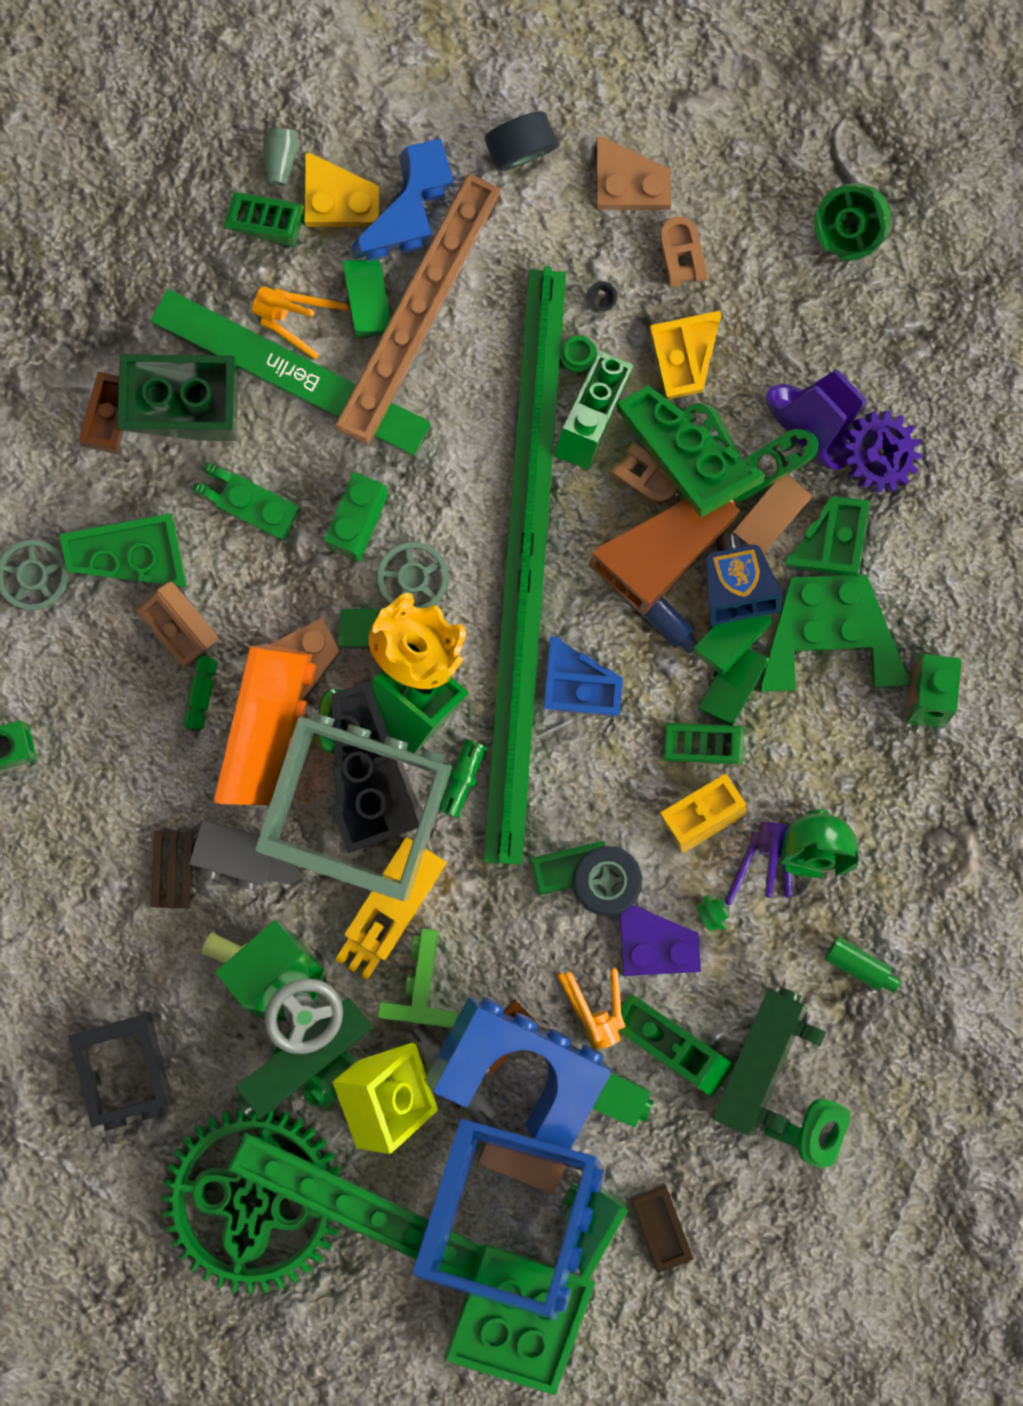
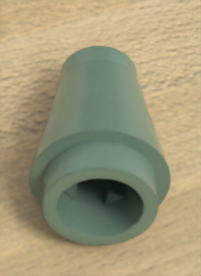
M268 128L267 136L263 137L266 183L279 186L287 185V180L300 144L296 141V132L283 128Z

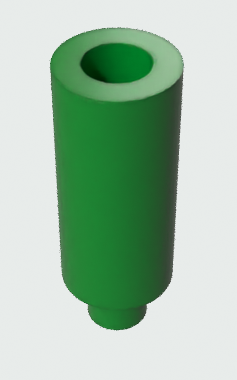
M839 936L834 939L824 957L826 962L876 991H880L883 987L894 994L901 983L900 979L890 974L892 967Z

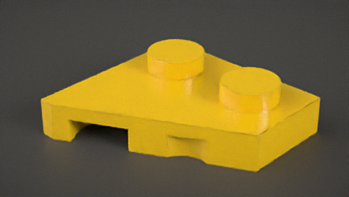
M720 311L650 325L649 332L664 395L667 400L703 392L721 319Z

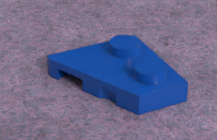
M550 636L544 710L619 717L623 677L597 664L595 660L571 648L558 637Z

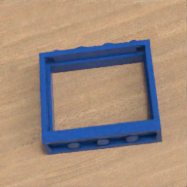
M460 1118L412 1275L420 1280L556 1321L558 1312L564 1313L568 1305L571 1290L566 1287L569 1273L570 1271L576 1272L580 1263L582 1249L578 1248L577 1245L581 1231L587 1233L591 1224L593 1209L588 1208L592 1192L598 1193L602 1185L604 1170L599 1169L601 1163L596 1156ZM478 1141L583 1171L545 1303L439 1271Z

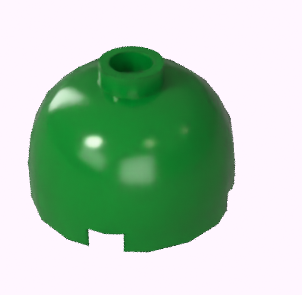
M864 183L843 184L828 192L823 197L819 209L816 210L814 216L815 234L821 246L826 251L830 250L833 254L838 255V258L845 261L860 260L875 252L888 237L892 225L891 209L886 198L875 187Z
M821 809L811 810L805 816L796 819L787 828L781 844L782 865L785 864V870L788 873L800 877L823 878L821 870L834 869L835 876L844 875L853 871L859 865L855 833L849 824L841 818L829 814L828 811Z

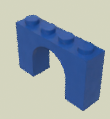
M469 996L425 1078L428 1086L433 1093L467 1108L485 1073L498 1058L518 1050L536 1052L545 1058L548 1070L547 1082L525 1127L536 1140L571 1149L612 1072L602 1061L604 1055L587 1045H583L582 1049L570 1045L571 1039L554 1029H550L548 1034L537 1029L538 1023L523 1014L517 1013L515 1018L503 1013L505 1008L492 999L483 997L480 1002Z

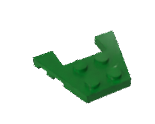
M867 574L859 575V577L849 575L791 577L778 619L772 647L770 648L769 661L760 684V693L795 691L794 652L869 649L871 652L873 688L909 686V678Z

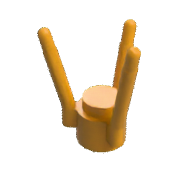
M262 286L255 296L252 313L262 317L260 325L272 329L312 359H317V352L276 321H284L289 311L309 317L314 315L313 310L290 301L348 311L349 305L332 300L290 293L279 288L273 290Z
M613 968L610 971L613 1016H609L606 1010L591 1014L571 972H566L565 975L564 973H559L557 976L583 1026L590 1046L598 1050L619 1042L621 1038L618 1030L624 1028L625 1024L621 1015L617 969Z

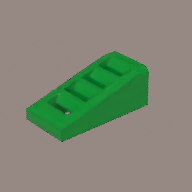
M234 192L223 226L228 230L295 248L305 211L303 205L293 202ZM241 204L248 206L243 222L236 221ZM255 208L261 209L257 224H252L251 221ZM269 212L275 213L271 227L265 226ZM282 215L288 217L285 229H279Z
M665 723L663 761L743 765L745 728L731 725ZM678 732H685L684 754H677ZM694 733H700L699 755L693 754ZM709 733L716 734L715 755H708ZM725 734L731 735L730 756H724Z

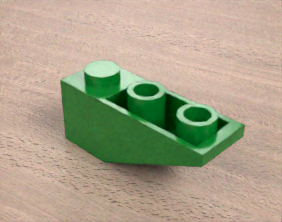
M599 351L563 426L554 453L555 457L589 470L617 407V402H619L632 372L633 364Z

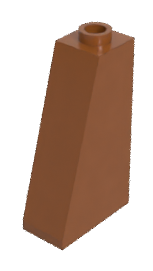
M684 500L598 547L592 553L588 566L641 614L645 615L733 524L740 510L736 508V504L732 500L700 518L688 501Z

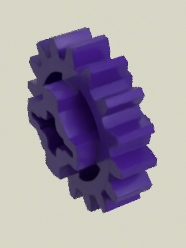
M874 411L865 414V419L861 417L854 420L852 423L855 430L850 429L844 432L843 435L850 441L848 444L841 445L839 450L847 452L848 458L843 459L840 463L842 466L850 465L852 470L847 475L848 479L860 478L858 482L859 489L870 486L871 493L874 494L882 492L883 489L886 493L897 490V485L903 486L909 483L907 475L918 472V469L912 463L914 460L922 459V454L914 452V446L919 445L921 440L911 438L910 434L915 429L913 425L905 428L902 426L904 416L899 415L891 420L890 411L880 412L879 415ZM878 449H883V456H879Z

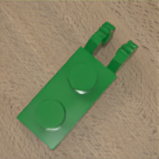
M205 462L202 470L206 475L220 480L226 486L221 495H219L206 485L194 482L191 491L216 504L217 509L283 542L300 511V507L235 473L231 475L225 470Z

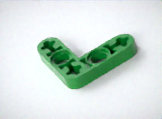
M694 403L684 410V417L692 423L697 419L696 412L707 414L708 418L704 420V426L709 432H718L717 435L711 436V438L723 443L726 448L729 446L740 455V460L749 467L753 468L755 466L758 468L760 459L765 455H771L776 460L777 469L775 473L769 477L765 476L762 484L733 499L734 502L749 499L811 461L818 452L819 443L817 437L812 432L806 429H793L743 459L713 406ZM795 437L799 440H807L808 444L803 448L804 455L792 453L785 458L777 450L779 446L781 451H788L796 445Z

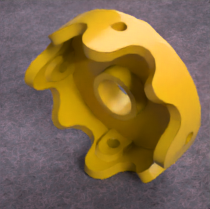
M404 593L384 609L382 608L372 623L368 635L371 654L386 674L406 686L417 689L439 687L449 681L464 660V658L460 657V651L466 637L465 627L461 623L455 625L448 624L438 606L431 605L427 608L414 607L412 594ZM407 643L415 645L420 650V653L410 649Z

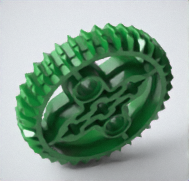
M238 1107L236 1110V1120H233L229 1110L221 1113L222 1125L214 1116H211L207 1119L211 1131L208 1132L202 1125L196 1126L194 1131L199 1140L197 1141L189 1135L183 1139L189 1152L177 1148L173 1153L182 1163L170 1162L167 1165V1170L176 1174V1178L167 1177L162 1181V1185L165 1187L173 1188V1192L164 1193L160 1197L162 1202L172 1203V1207L161 1211L162 1217L174 1218V1222L165 1226V1232L171 1233L177 1230L179 1236L173 1239L170 1244L173 1248L182 1243L186 1247L179 1255L181 1261L186 1260L190 1255L194 1257L195 1261L189 1267L191 1272H195L201 1265L204 1266L207 1270L202 1275V1280L205 1282L210 1279L213 1273L219 1275L216 1281L217 1288H222L226 1279L232 1280L231 1292L236 1293L240 1288L241 1282H246V1293L253 1294L256 1282H260L262 1292L268 1293L271 1285L270 1280L274 1279L276 1287L279 1290L285 1287V1274H287L290 1281L296 1283L300 1279L297 1267L306 1274L313 1270L311 1263L308 1261L309 1257L317 1263L322 1262L324 1256L317 1247L330 1250L333 1246V1243L325 1237V1234L331 1236L339 1234L340 1229L330 1223L331 1219L302 1206L300 1215H287L282 1209V1201L285 1197L278 1194L273 1200L271 1190L248 1179L236 1191L235 1182L239 1181L242 1176L228 1169L209 1168L202 1171L194 1181L189 1178L197 1160L209 1146L229 1134L245 1130H259L261 1135L257 1137L282 1149L278 1142L272 1138L274 1133L281 1135L296 1144L307 1155L311 1163L335 1175L340 1173V1165H335L331 1168L327 1166V1162L335 1157L334 1151H330L323 1156L319 1151L326 1145L327 1140L322 1138L314 1145L310 1138L316 1133V1128L311 1127L304 1135L299 1131L304 1123V1119L298 1118L292 1127L287 1124L290 1118V1112L284 1111L278 1121L274 1120L276 1109L274 1108L265 1118L259 1120L255 1114L247 1118ZM216 1181L223 1186L225 1191L223 1200L213 1201L207 1196L206 1185L208 1182ZM256 1185L257 1198L262 1199L263 1202H259L251 1212L250 1200L245 1199L244 1196H247ZM187 1192L191 1193L195 1206L201 1212L225 1219L222 1231V1245L227 1255L233 1259V1265L213 1256L196 1238L186 1213L185 1200ZM233 1198L235 1208L228 1206V1204L233 1200ZM271 1205L272 1215L268 1216L265 1219V1221L261 1225V1229L259 1230L258 1226L260 1216L263 1215ZM236 1210H240L239 1218H238V1223H237V1225H236V1217H237V1211H236ZM313 1217L317 1218L318 1222L312 1235L294 1255L272 1266L263 1268L246 1267L247 1262L258 1259L265 1252L269 1243L271 1228L286 1231L298 1230L305 1227ZM248 1224V1235L251 1239H255V1241H251L243 1252L242 1239L237 1238L236 1235H240Z

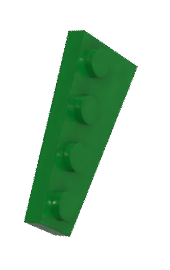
M649 385L617 402V412L700 518L764 482L765 474L755 466L751 468L741 461L740 455L729 446L724 448L711 438V432L701 425L697 427L686 419L682 410Z

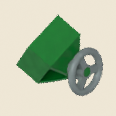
M276 919L215 971L239 1003L264 1020L265 1029L270 1040L286 1052L307 1054L317 1051L327 1045L339 1031L343 1019L342 1002L337 992L323 982L324 968L301 940ZM319 994L323 995L329 1003L316 1006ZM331 1017L328 1026L318 1037L302 1042L306 1028L311 1027L316 1020ZM277 1022H290L292 1025L288 1039L280 1033Z

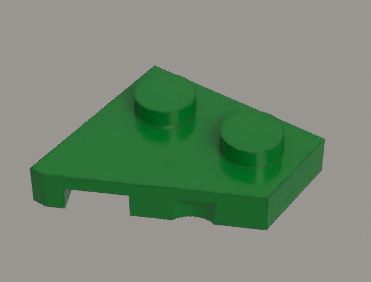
M831 496L821 510L820 517L810 525L804 534V539L794 553H790L787 557L786 567L859 577L870 501Z

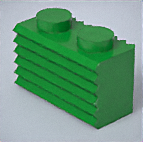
M355 472L350 474L351 480L347 481L349 486L344 488L346 493L341 495L343 500L338 502L340 507L335 509L337 514L333 515L334 521L330 522L331 528L327 529L328 535L324 536V540L330 551L360 562L389 494L387 486L383 483Z

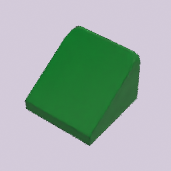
M371 608L341 609L338 647L370 649L368 635L372 623L378 616V610Z

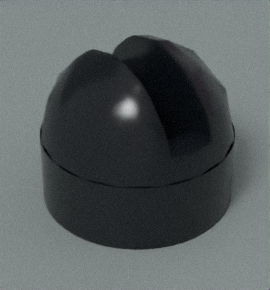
M605 281L596 282L586 293L587 306L596 313L609 311L617 302L616 289ZM599 290H602L605 293L598 306L594 302Z

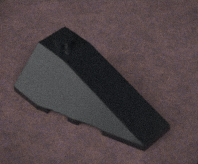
M369 681L332 694L333 727L347 731L349 724L370 730L369 738L384 743L386 736L392 738ZM333 739L335 746V767L333 768L336 793L334 811L347 853L417 830L422 812L403 763Z

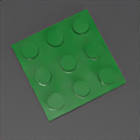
M484 1243L471 1281L545 1303L556 1266ZM570 1271L566 1287L571 1290L568 1305L564 1313L558 1312L556 1321L465 1294L443 1357L447 1362L556 1396L596 1282L592 1278L586 1281L581 1278L580 1274Z

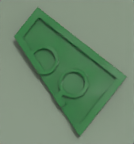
M173 513L59 534L67 572L164 585L168 582H173L176 586L188 587Z

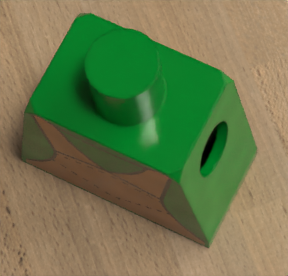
M912 653L906 724L944 728L957 712L961 658Z

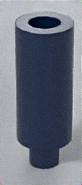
M663 597L645 615L641 614L674 649L680 645L689 655L693 652V648L698 643L691 636L694 629Z

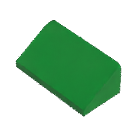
M342 261L357 339L383 335L391 317L380 261Z
M747 649L723 676L717 673L698 709L726 725L733 726L766 667L769 658Z

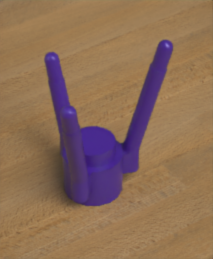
M760 822L759 832H751L749 846L725 899L726 905L733 903L757 847H760L759 854L769 856L765 896L767 898L772 897L777 859L781 857L782 839L789 826L774 822ZM784 864V894L786 898H790L792 896V874L785 870Z

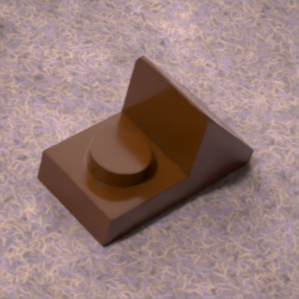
M98 371L78 439L80 446L114 454L118 453L124 432L118 430L119 376Z

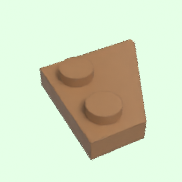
M597 137V210L671 209V169L605 137Z

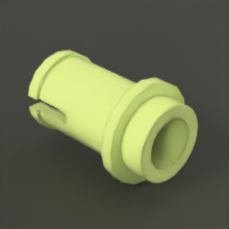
M211 932L204 943L202 954L225 964L246 944L240 946L217 935L215 932Z

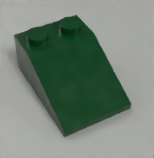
M120 354L118 430L201 441H237L239 368L235 356Z

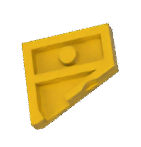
M306 153V227H369L380 216L379 186L320 157Z

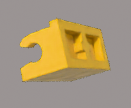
M725 773L660 812L663 817V823L667 831L671 832L676 846L681 854L746 816L747 805Z

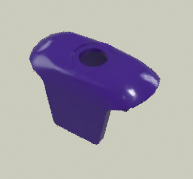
M833 370L806 389H799L787 384H778L770 387L766 393L767 406L771 415L786 432L793 429H806L812 432L817 437L819 443L818 452L813 459L828 469H841L845 467L840 462L848 458L847 452L839 450V447L848 444L847 438L843 434L848 430L866 403L863 395L839 370ZM796 437L794 438L795 443L801 448L808 444L806 439L799 440Z

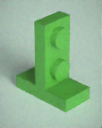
M422 929L421 936L414 935L411 958L418 959L416 975L408 974L405 997L412 998V1004L381 1001L378 1018L453 1027L458 1018V1011L428 1007L438 939L437 930Z

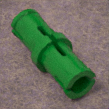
M464 739L463 747L454 769L450 772V779L438 811L445 814L448 813L455 818L460 817V812L470 787L474 788L477 780L474 777L487 750V747L479 743L475 745L473 741Z

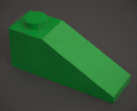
M632 993L622 1005L621 1015L625 1027L618 1031L713 1098L734 1065Z

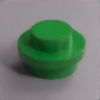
M581 335L568 338L560 349L561 363L567 370L574 373L588 371L592 368L597 358L595 344L589 338Z
M709 894L703 896V901L697 904L696 907L708 930L712 932L717 928L721 931L726 929L727 924L725 920L730 915L723 901L719 897L713 899Z

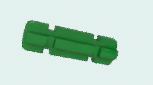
M198 656L196 659L194 670L197 674L192 677L186 704L189 710L185 711L182 722L183 726L187 729L200 731L204 728L206 716L203 714L204 710L208 711L214 683L211 678L212 675L215 676L218 665L217 660L214 658Z

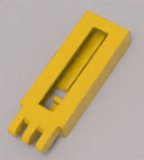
M408 837L404 839L383 872L384 875L401 880L413 843ZM425 849L409 900L400 901L371 891L344 934L348 937V940L335 961L342 964L346 961L349 952L353 953L356 956L348 969L355 973L364 960L369 964L364 968L361 977L368 981L381 959L386 961L447 865V862ZM379 911L393 920L380 942L376 938L384 926L375 921L368 934H366L367 929Z

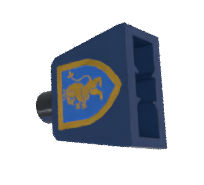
M734 533L720 536L716 541L719 552L710 553L706 556L710 626L781 612V588L760 546L754 544L741 547L739 537Z

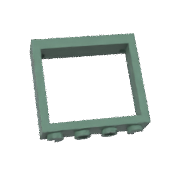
M312 712L310 719L299 716L255 852L400 901L409 900L452 765L443 763L445 757L443 754L423 748L421 755L406 751L408 743L388 736L385 737L384 743L370 739L371 731L349 724L347 731L333 727V718ZM314 733L435 773L401 880L279 839Z

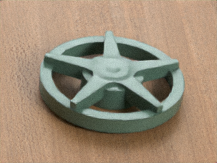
M25 540L16 543L0 559V591L7 601L18 608L29 611L48 608L61 598L67 588L69 572L66 570L64 557L55 547L44 541ZM29 547L28 560L21 563L19 567L6 566L12 555L23 548ZM36 547H42L52 552L59 563L45 566L37 560ZM61 569L60 585L54 595H52L46 585L49 575ZM4 571L15 574L21 585L15 598L10 595L5 586ZM29 590H40L48 598V600L38 604L20 602Z
M418 542L400 544L385 555L379 566V588L389 604L394 599L385 588L384 577L399 581L403 589L401 595L421 591L431 599L430 602L424 605L414 606L416 608H427L431 605H436L443 598L447 590L448 569L446 563L434 548ZM411 549L426 551L438 562L424 567L422 564L414 562ZM406 550L407 563L399 571H385L391 558L397 553ZM441 567L443 574L442 585L435 596L427 586L428 575Z

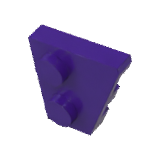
M635 905L620 913L623 976L701 972L699 933Z

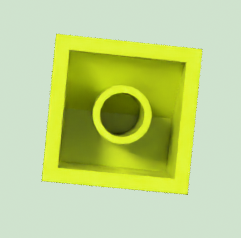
M409 1043L357 1060L333 1081L357 1149L391 1154L438 1111L432 1090L425 1081L427 1075L416 1044Z

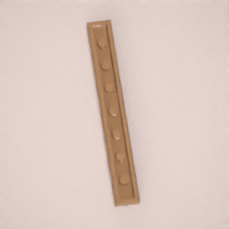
M467 173L334 426L335 431L369 447L501 194V188Z

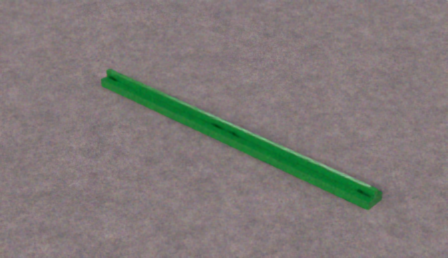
M544 266V270L529 269L484 863L522 865L566 281V272L551 271L552 267ZM541 282H543L542 300H540ZM550 283H552L551 301H549ZM522 533L524 534L523 554H521ZM532 534H533V548H532V555H530L531 536H532ZM519 570H521L520 592L518 591ZM529 571H531L529 592H527ZM500 832H501V846H500V856H499V855H498L499 834H500ZM509 833H511L510 854L509 856H507Z

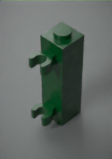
M780 987L778 993L767 990L713 1120L748 1136H754L759 1123L784 1134L790 1119L766 1109L775 1084L796 1036L821 1047L826 1032L802 1022L808 1007L799 1003L801 995L783 987Z
M350 997L342 1002L343 1019L335 1037L327 1045L307 1054H293L281 1050L235 1087L239 1096L234 1101L247 1118L255 1114L259 1120L262 1119L373 1029L372 1025ZM331 1017L320 1019L307 1029L302 1042L318 1037L328 1026Z

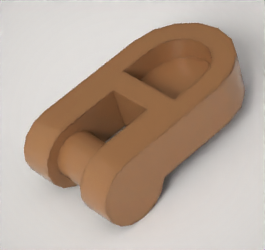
M685 217L669 219L663 225L660 234V244L669 287L681 286L683 281L694 279L695 283L706 281L707 270L695 224ZM689 255L691 265L679 267L677 258Z
M630 442L623 451L625 456L619 464L614 463L608 472L616 481L626 485L654 504L668 502L677 491V487L653 456L633 442ZM637 463L647 468L641 477L632 473Z

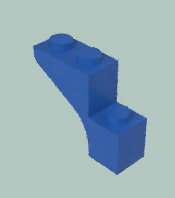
M441 138L406 146L399 154L398 158L402 169L400 194L397 200L353 243L351 250L354 259L365 257L367 262H372L387 257V251L400 248L401 253H408L423 247L422 242L432 233L421 197L425 202L441 198L445 195L444 191L454 182Z

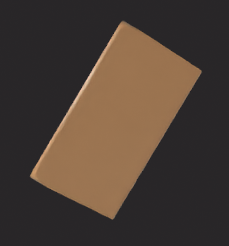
M168 582L158 589L135 610L183 668L219 640L217 634L173 582Z

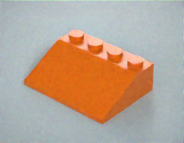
M269 643L250 646L213 802L237 805H270L299 716L305 717L307 701H303L302 698L305 685L311 687L314 680L316 664L311 663L313 654Z

